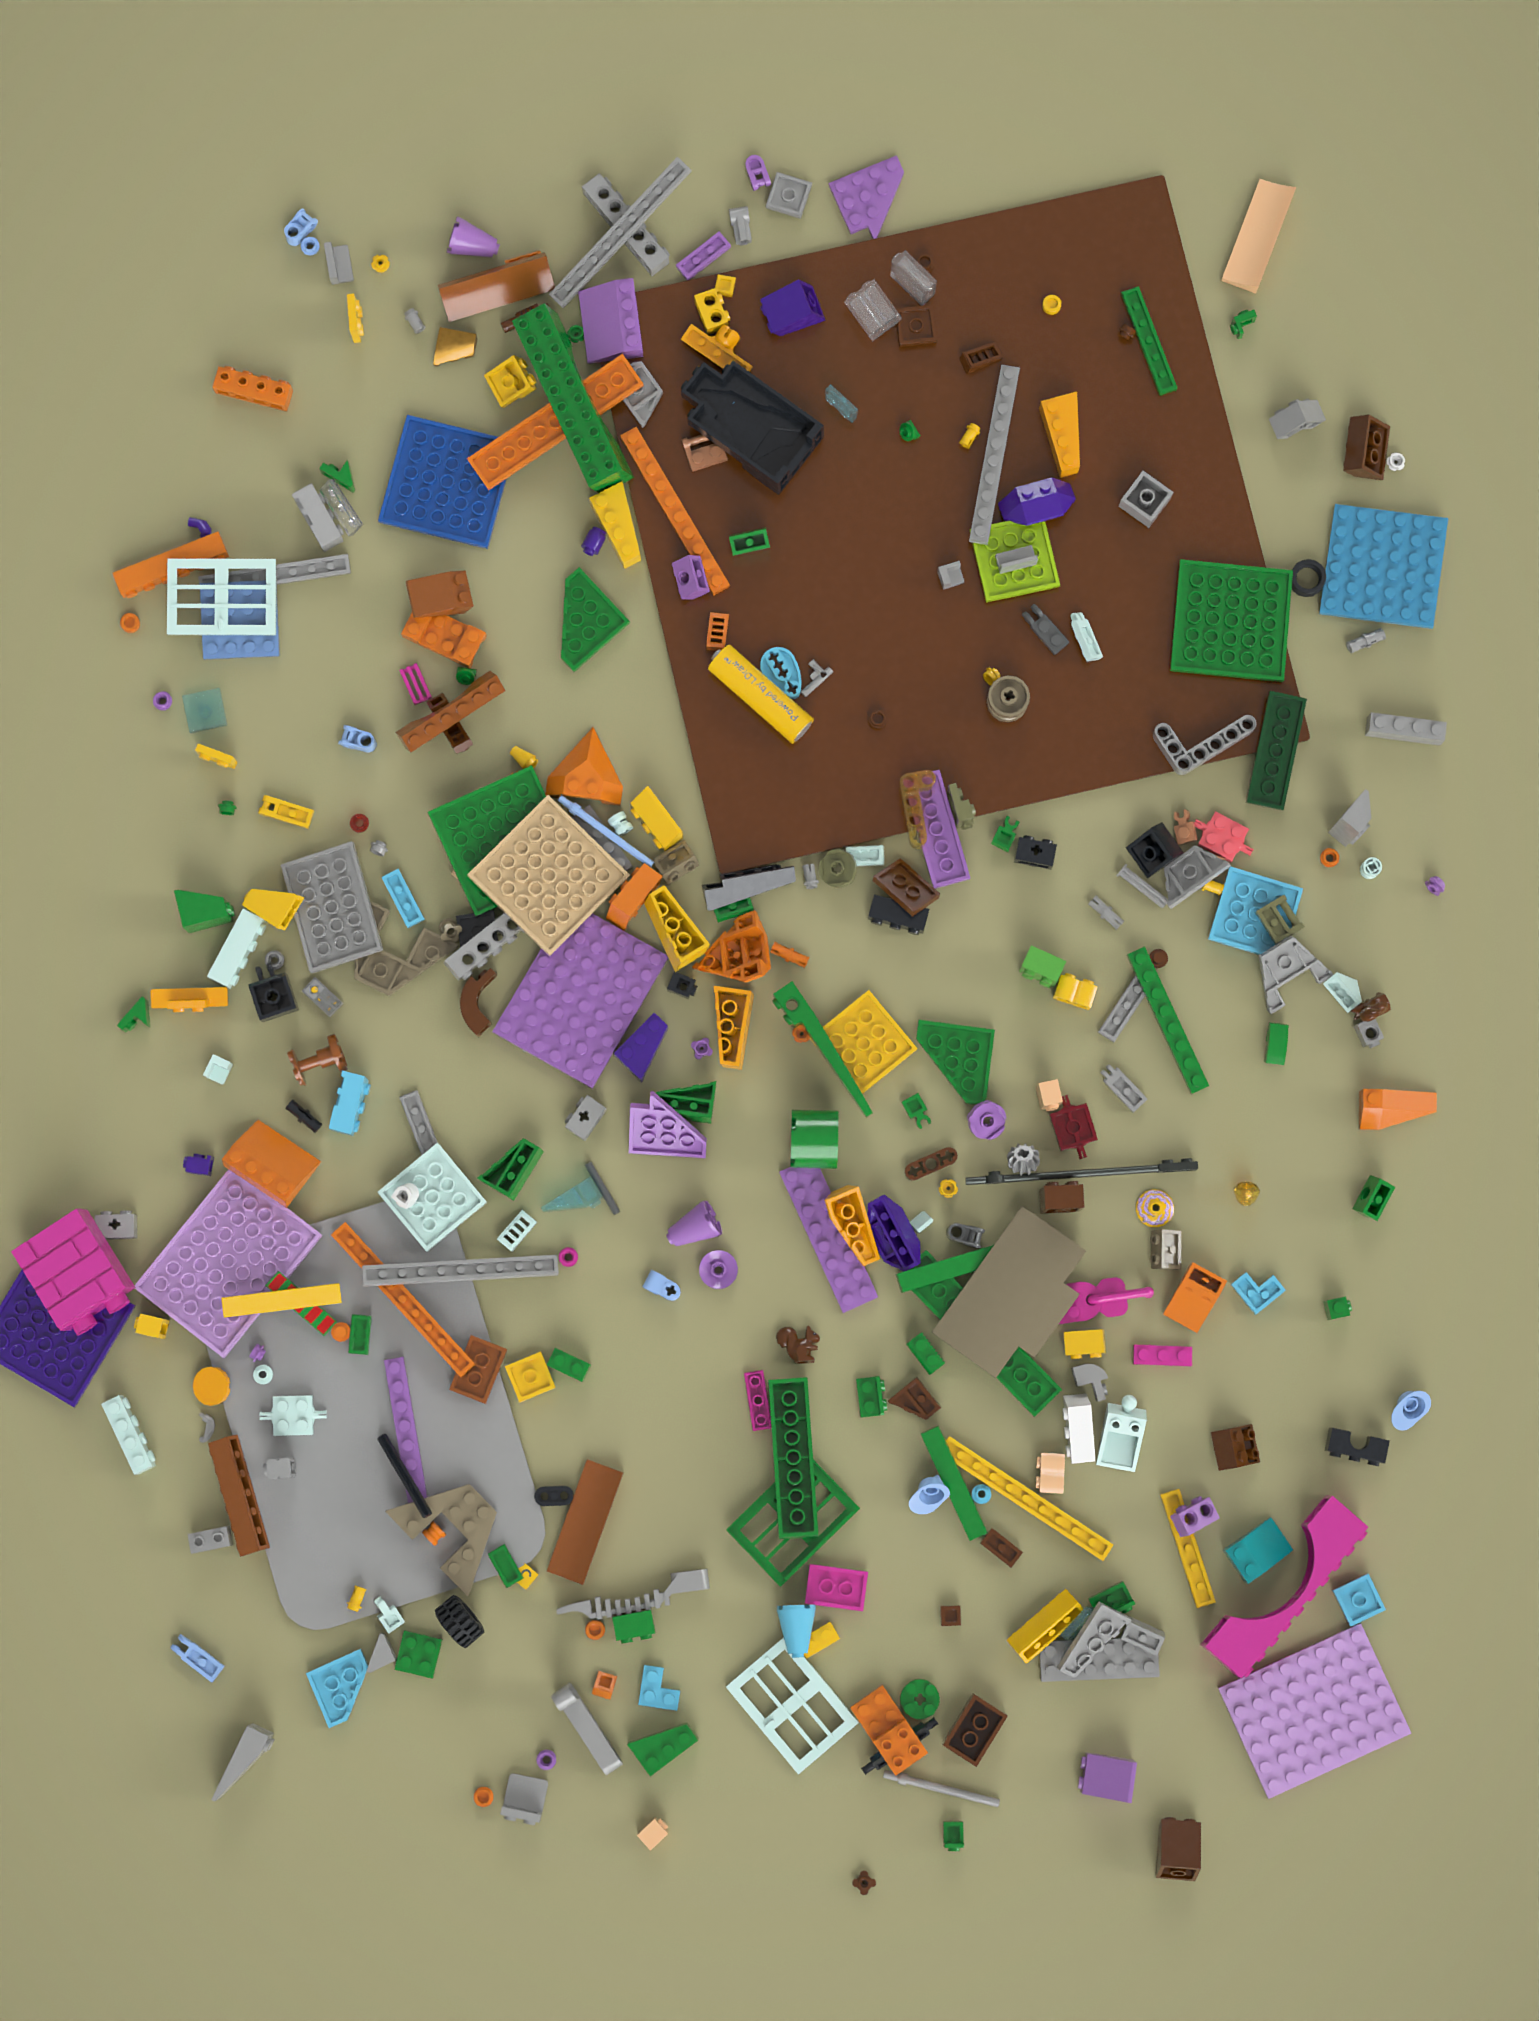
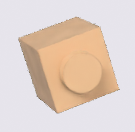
M655 1817L637 1836L651 1851L668 1834L666 1830L668 1825L661 1818L657 1820Z

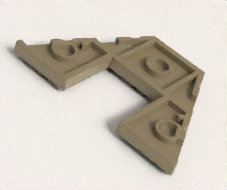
M370 901L378 932L380 933L390 911ZM423 928L407 961L383 950L356 959L354 978L379 992L391 996L456 949L458 944L450 940H442L440 935Z
M470 1484L424 1498L432 1511V1514L427 1518L421 1516L414 1502L386 1510L385 1512L412 1540L441 1512L468 1539L440 1567L460 1590L468 1596L497 1514L486 1500Z

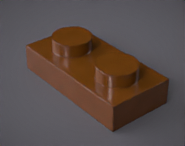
M993 1528L989 1530L980 1542L981 1545L1010 1568H1012L1023 1553Z

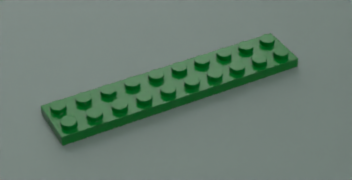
M925 1250L920 1255L921 1263L911 1269L938 1261ZM950 1278L911 1291L941 1320L963 1287L954 1278ZM1020 1347L1016 1349L996 1377L1033 1417L1062 1391L1052 1378Z

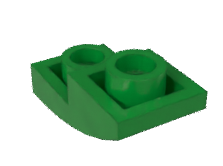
M1269 1022L1266 1036L1265 1063L1285 1064L1288 1024Z

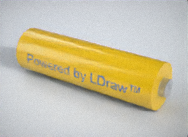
M727 645L724 649H719L714 653L711 658L713 661L708 667L712 674L791 744H794L805 734L814 721L806 711L731 645Z

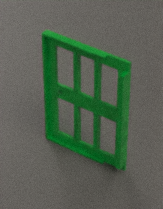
M814 1460V1476L817 1478L815 1487L821 1482L831 1492L817 1507V1512L834 1496L846 1509L818 1537L802 1538L809 1546L781 1573L773 1566L769 1559L790 1539H784L766 1557L755 1547L778 1524V1520L776 1519L753 1543L740 1531L767 1503L777 1512L775 1482L726 1529L780 1587L860 1510L856 1503Z

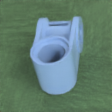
M300 209L284 228L286 240L291 246L301 244L302 240L317 226L318 220L306 214L304 209ZM293 232L298 233L294 237L289 236Z
M348 725L343 726L344 732L342 739L338 742L339 745L367 753L373 752L376 749L377 742L371 733ZM365 739H371V743L368 746H363Z
M653 1270L650 1271L642 1286L646 1290L670 1301L678 1299L681 1293L676 1283ZM672 1287H674L676 1294H671L670 1296H668L669 1293L667 1292V1289H671Z

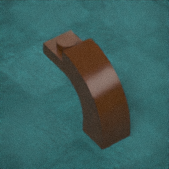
M443 693L427 701L432 713L449 703ZM460 722L443 731L456 754L468 750L473 745Z
M491 968L488 971L486 969L483 970L478 976V981L471 976L464 985L460 998V1009L463 1019L478 1038L492 1025L480 1012L478 1006L481 992L497 977V974Z

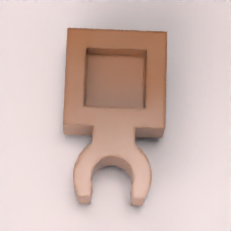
M1186 809L1183 810V818L1179 817L1178 812H1174V818L1179 823V825L1174 826L1178 845L1198 840L1194 822H1188L1190 813Z

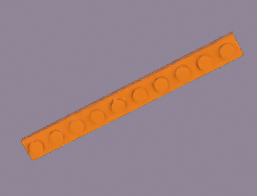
M635 427L620 435L625 447L689 555L701 557L707 583L713 596L729 588L730 584L638 428Z
M346 1222L331 1234L361 1269L364 1265L383 1264ZM403 1284L378 1286L460 1377L475 1365Z

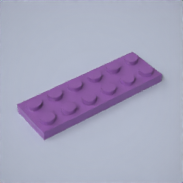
M940 770L903 779V785L932 886L937 889L970 880V874Z

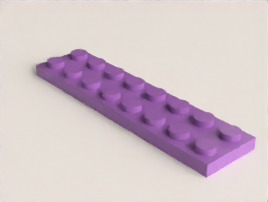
M789 1167L780 1171L781 1178L842 1312L845 1313L878 1298L865 1266H862L829 1217L824 1200L831 1192L821 1169Z

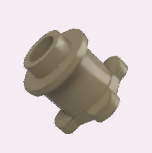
M452 918L442 920L439 924L441 939L451 940L453 943L457 942L462 927L457 925V922Z

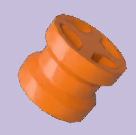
M434 1521L430 1523L428 1529L422 1531L423 1535L434 1546L438 1544L440 1538L446 1536V1533Z

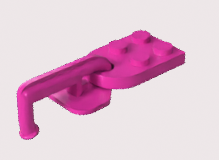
M1117 1277L1102 1279L1096 1287L1087 1282L1068 1283L1066 1285L1080 1295L1059 1324L1090 1320L1099 1312L1106 1317L1122 1316L1128 1310L1127 1299L1151 1298L1154 1295V1290L1151 1287L1126 1290L1124 1282Z

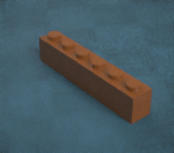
M238 1434L208 1443L240 1557L270 1548Z

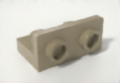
M685 840L652 860L667 885L677 881L680 877L699 866L696 856Z
M1163 1229L1151 1231V1269H1181L1182 1231Z

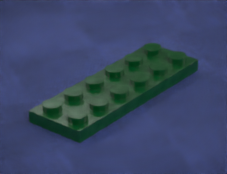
M1269 691L1245 803L1284 810L1307 698Z

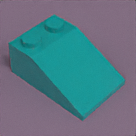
M1270 1517L1223 1549L1243 1581L1249 1584L1292 1552L1293 1548Z

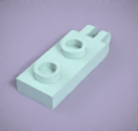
M1082 612L1072 613L1071 625L1086 661L1101 659L1103 655L1089 621L1084 618Z

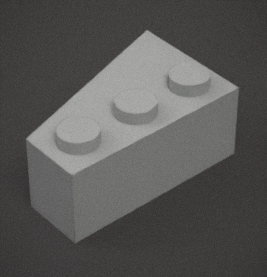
M312 483L292 494L298 508L324 552L344 542L342 538L344 532L339 524H334L333 519L335 517L330 508H325V499L321 493L317 494Z

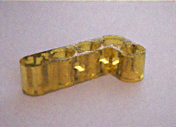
M930 770L904 774L899 783L910 846L914 849L923 848L927 841L919 792L929 791L934 787L936 776ZM930 777L932 783L924 784L922 778ZM905 780H911L913 782V786L907 788L903 785V782ZM909 798H913L916 800L917 804L915 806H909L906 800ZM911 817H918L920 823L913 825L909 819ZM917 830H919V838H923L921 839V843H918L917 840H914L916 837Z

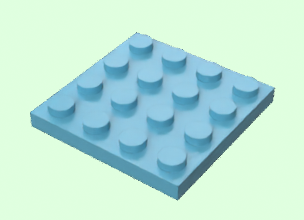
M1229 867L1208 940L1257 955L1262 954L1275 946V943L1255 912L1285 895L1288 905L1296 916L1303 888ZM1280 905L1276 906L1289 929H1291L1293 925Z

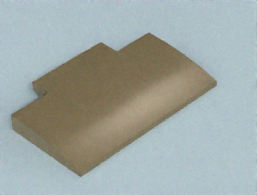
M1022 1206L932 1333L994 1378L998 1376L1018 1347L1035 1358L1080 1295L1064 1282L1086 1250Z

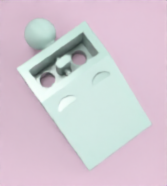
M1126 1395L1122 1398V1405L1107 1404L1096 1465L1135 1472L1147 1416L1146 1410L1135 1408L1137 1406L1136 1398L1132 1395Z

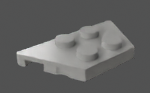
M642 361L633 362L630 365L644 386L625 398L623 402L643 428L663 395V390Z
M1196 845L1164 867L1166 891L1168 892L1167 905L1169 908L1172 909L1231 867L1230 863L1210 852L1204 851Z

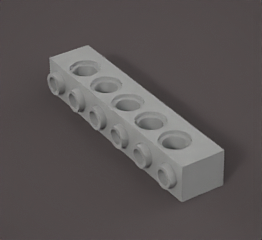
M599 173L582 186V191L608 225L612 227L631 206L625 205L621 194L618 191L615 192L611 188L612 184L608 178H603ZM601 194L609 195L605 199L599 197ZM615 207L620 209V211L616 213L612 212L611 210ZM643 223L624 244L647 272L654 276L669 264L670 255L664 246H659L656 236L652 232L649 234L645 229V223ZM641 235L643 239L635 240L634 237ZM648 249L655 251L653 254L646 253Z
M503 913L444 961L445 966L458 981L462 978L466 980L470 977L475 967L481 968L485 965L490 955L496 956L503 950L501 947L505 943L511 944L518 938L516 935L519 932L525 933L518 925L516 929H510L507 926V922L513 920L506 913ZM498 932L502 935L503 939L495 941L492 934ZM484 944L487 946L488 951L481 953L478 951L477 946ZM470 956L473 959V963L466 965L463 963L462 958Z

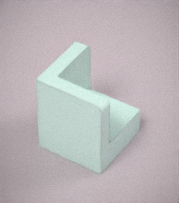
M213 1054L203 1076L223 1085L233 1064Z

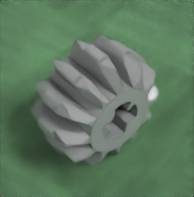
M1026 1143L1024 1146L1017 1144L1016 1148L1011 1147L1007 1155L1009 1168L1012 1169L1013 1173L1019 1172L1021 1176L1023 1173L1029 1175L1031 1171L1036 1172L1037 1166L1040 1164L1038 1150H1035L1033 1145L1028 1147Z

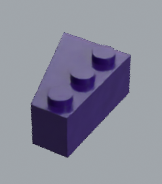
M653 1013L614 1052V1056L641 1082H643L654 1056L668 1031V1025Z

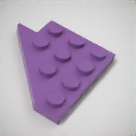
M897 155L829 183V188L850 235L868 228L872 239L878 238L904 175V170Z
M650 1091V1104H630L629 1153L706 1158L707 1138L654 1091Z

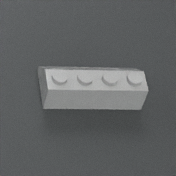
M1365 789L1328 832L1345 847L1349 843L1353 845L1370 827L1368 824L1371 819L1369 791Z

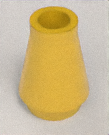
M514 746L510 751V755L522 769L531 765L533 768L537 766L538 760L535 755L518 746Z

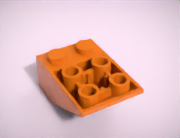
M1194 1262L1190 1263L1163 1315L1198 1333L1220 1296L1227 1280Z

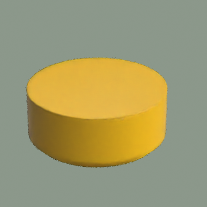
M1056 295L1046 296L1042 304L1044 312L1049 315L1057 314L1061 309L1060 298Z

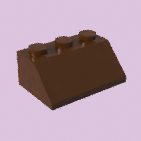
M1369 414L1350 417L1343 471L1354 477L1383 480L1390 426Z

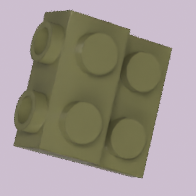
M956 783L950 784L947 789V796L956 828H962V830L972 828L974 815H976L974 805L970 804L969 799L962 801L963 793L961 788H957Z

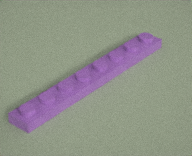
M404 1357L384 1360L400 1458L423 1498H426L428 1496ZM406 1490L408 1503H411L413 1500Z

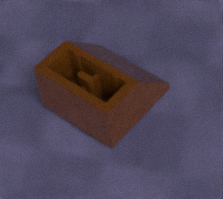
M1252 1424L1211 1432L1219 1471L1260 1463Z

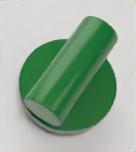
M911 420L901 424L899 432L905 441L916 440L921 436Z
M458 667L457 681L463 685L472 684L475 680L477 669Z

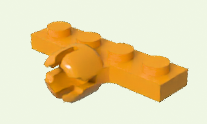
M691 324L681 338L684 343L722 369L727 364L730 365L732 361H735L749 372L753 368L752 365L733 353V349L740 340V336L727 325H722L716 335L710 337Z

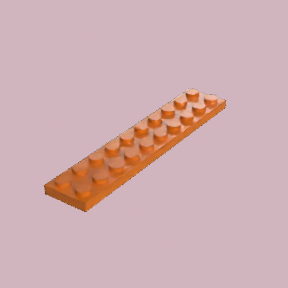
M623 354L583 380V384L599 415H602L644 386ZM548 403L468 457L467 460L489 491L566 439V436L551 404Z

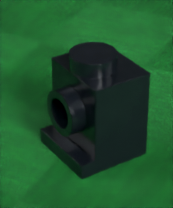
M674 971L667 991L689 999L690 995L694 997L698 986L695 985V979ZM686 984L687 989L681 990L680 985Z

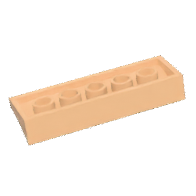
M1262 179L1259 180L1221 281L1253 293L1257 292L1296 187L1280 185Z

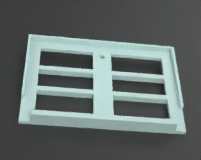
M167 559V635H276V559ZM177 569H215V585H177ZM229 569H266V585H228ZM177 589H215V604H177ZM228 589L266 590V604H228ZM177 608H215L214 625H177ZM228 608H266V625H228Z
M783 1637L729 1683L726 1688L793 1769L800 1774L859 1722L805 1657L792 1659L810 1681L798 1691L793 1688L772 1662L782 1651L786 1650L787 1652ZM767 1664L793 1693L783 1704L779 1702L757 1675ZM752 1677L755 1678L778 1706L766 1718L740 1689ZM818 1691L845 1721L832 1733L806 1703ZM802 1705L828 1735L817 1746L791 1716ZM787 1718L813 1748L800 1760L774 1730Z

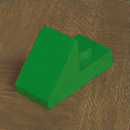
M348 460L340 471L333 464L327 465L324 462L319 468L322 475L354 493L355 487Z
M141 997L117 1024L124 1032L131 1031L137 1025V1019H140L150 1027L149 1003L144 997Z

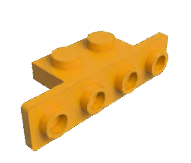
M227 987L152 989L150 991L151 1008L173 1009V1012H184V1008H192V1012L204 1011L203 1008L228 1006Z

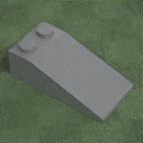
M254 1723L246 1727L211 1800L216 1801L220 1799L264 1752L271 1749L275 1740L272 1738L273 1732Z

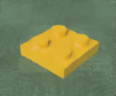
M347 294L349 330L354 343L361 342V336H364V327L361 322V318H363L362 306H360V300H356L355 294Z
M541 1351L505 1366L519 1403L556 1388Z

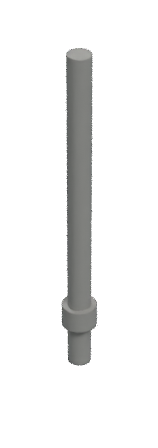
M884 1770L883 1778L898 1781V1784L906 1786V1784L994 1807L999 1806L1000 1799L914 1778L903 1772L895 1776L893 1772Z

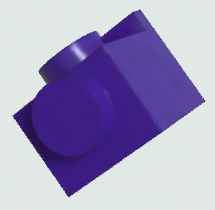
M193 1154V1157L185 1156L183 1168H185L187 1173L211 1176L214 1157L207 1155V1159H205V1155Z

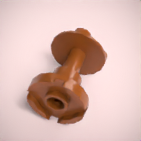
M335 1034L327 1036L329 1046L316 1050L317 1055L299 1061L293 1049L287 1052L288 1058L295 1068L293 1069L295 1078L299 1081L300 1086L306 1085L303 1072L320 1065L322 1068H326L336 1064L340 1072L348 1070L341 1046L337 1044L339 1041Z

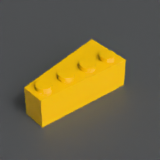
M665 885L650 893L644 905L672 967L677 972L705 954L710 944Z

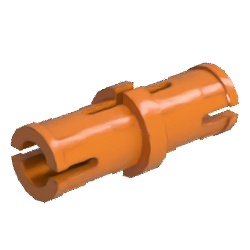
M774 942L770 953L784 958L786 962H793L803 968L806 967L810 958L794 951L795 949L792 947L787 948L777 942Z

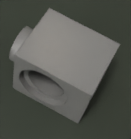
M1376 1019L1369 1022L1363 1021L1354 1026L1363 1048L1366 1046L1373 1048L1380 1045L1379 1041L1384 1038ZM1366 1029L1373 1031V1039L1366 1036Z

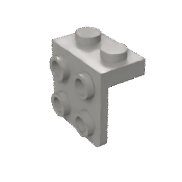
M515 1773L510 1774L500 1815H504V1819L516 1821V1818L523 1819V1823L535 1825L536 1822L539 1823L543 1812L548 1781Z

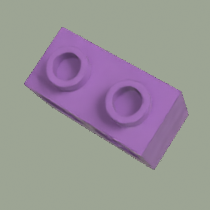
M1196 1497L1191 1500L1192 1504L1187 1507L1182 1505L1175 1509L1176 1513L1170 1515L1180 1537L1189 1536L1220 1519L1210 1497ZM1200 1507L1203 1508V1515L1200 1513ZM1185 1515L1188 1518V1523L1184 1520Z

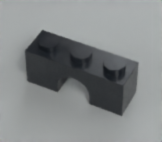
M1329 1428L1324 1450L1330 1452L1329 1456L1341 1458V1455L1349 1456L1348 1460L1360 1462V1459L1368 1460L1367 1464L1378 1467L1380 1463H1386L1390 1440L1367 1436L1365 1446L1361 1449H1356L1350 1442V1431Z

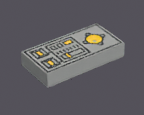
M316 977L302 990L329 1017L343 1005Z

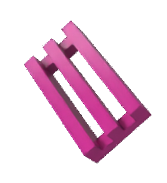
M417 663L406 667L404 670H399L414 705L432 698ZM413 670H416L427 695L425 697L421 693L413 675ZM406 673H409L420 698L418 700L414 696L405 675Z

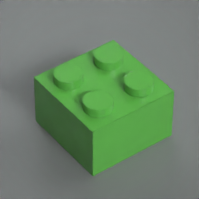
M1031 945L1019 972L1022 973V977L1028 980L1034 978L1040 981V985L1050 988V986L1054 987L1066 961Z

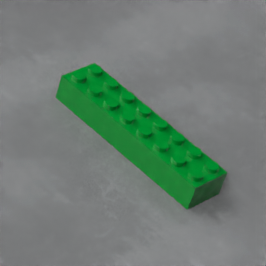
M808 1378L768 1380L779 1540L818 1537Z

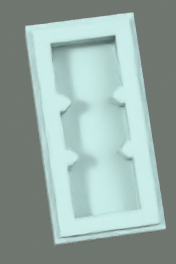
M883 845L846 847V852L853 855L857 866L884 865Z

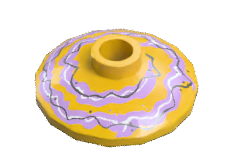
M1152 1189L1145 1191L1136 1202V1213L1143 1224L1158 1228L1171 1220L1174 1214V1204L1167 1193ZM1154 1204H1157L1159 1206L1158 1211H1154L1152 1209V1206Z

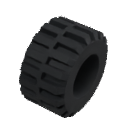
M452 1595L435 1609V1615L440 1624L461 1647L467 1648L484 1634L481 1622L458 1596Z

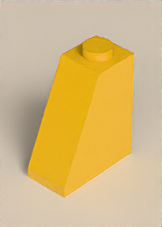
M251 889L245 895L242 906L274 927L286 930L304 897L294 893Z

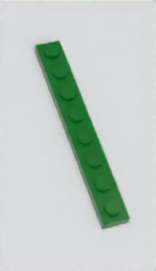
M1145 946L1127 954V958L1190 1094L1208 1087L1207 1079Z

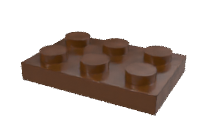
M901 858L873 876L872 881L911 916H914L940 897V893Z

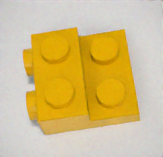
M513 355L484 375L502 408H505L518 398H524L537 389L534 385L537 383L536 379L531 373L528 374L526 370L528 365L522 357Z

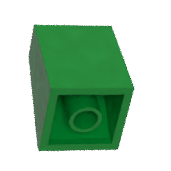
M174 890L182 926L188 933L234 922V907L223 897Z

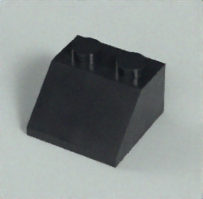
M1163 822L1151 827L1126 847L1147 879L1184 854Z

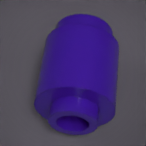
M592 527L581 545L584 549L583 552L589 556L598 555L606 539V532L598 527Z

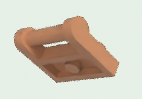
M703 435L681 439L692 472L728 461L726 452L716 444L691 451L690 446L709 440Z

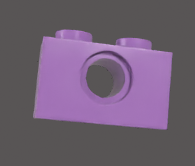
M687 555L672 563L681 599L694 600L710 592L700 556Z

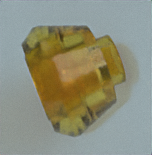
M1240 1182L1234 1187V1193L1241 1205L1250 1206L1258 1198L1260 1189L1252 1182Z

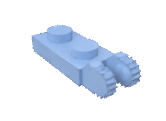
M180 1634L178 1638L189 1647L188 1650L184 1652L179 1646L174 1644L170 1648L184 1662L210 1682H213L225 1666L195 1642L192 1643L191 1640Z

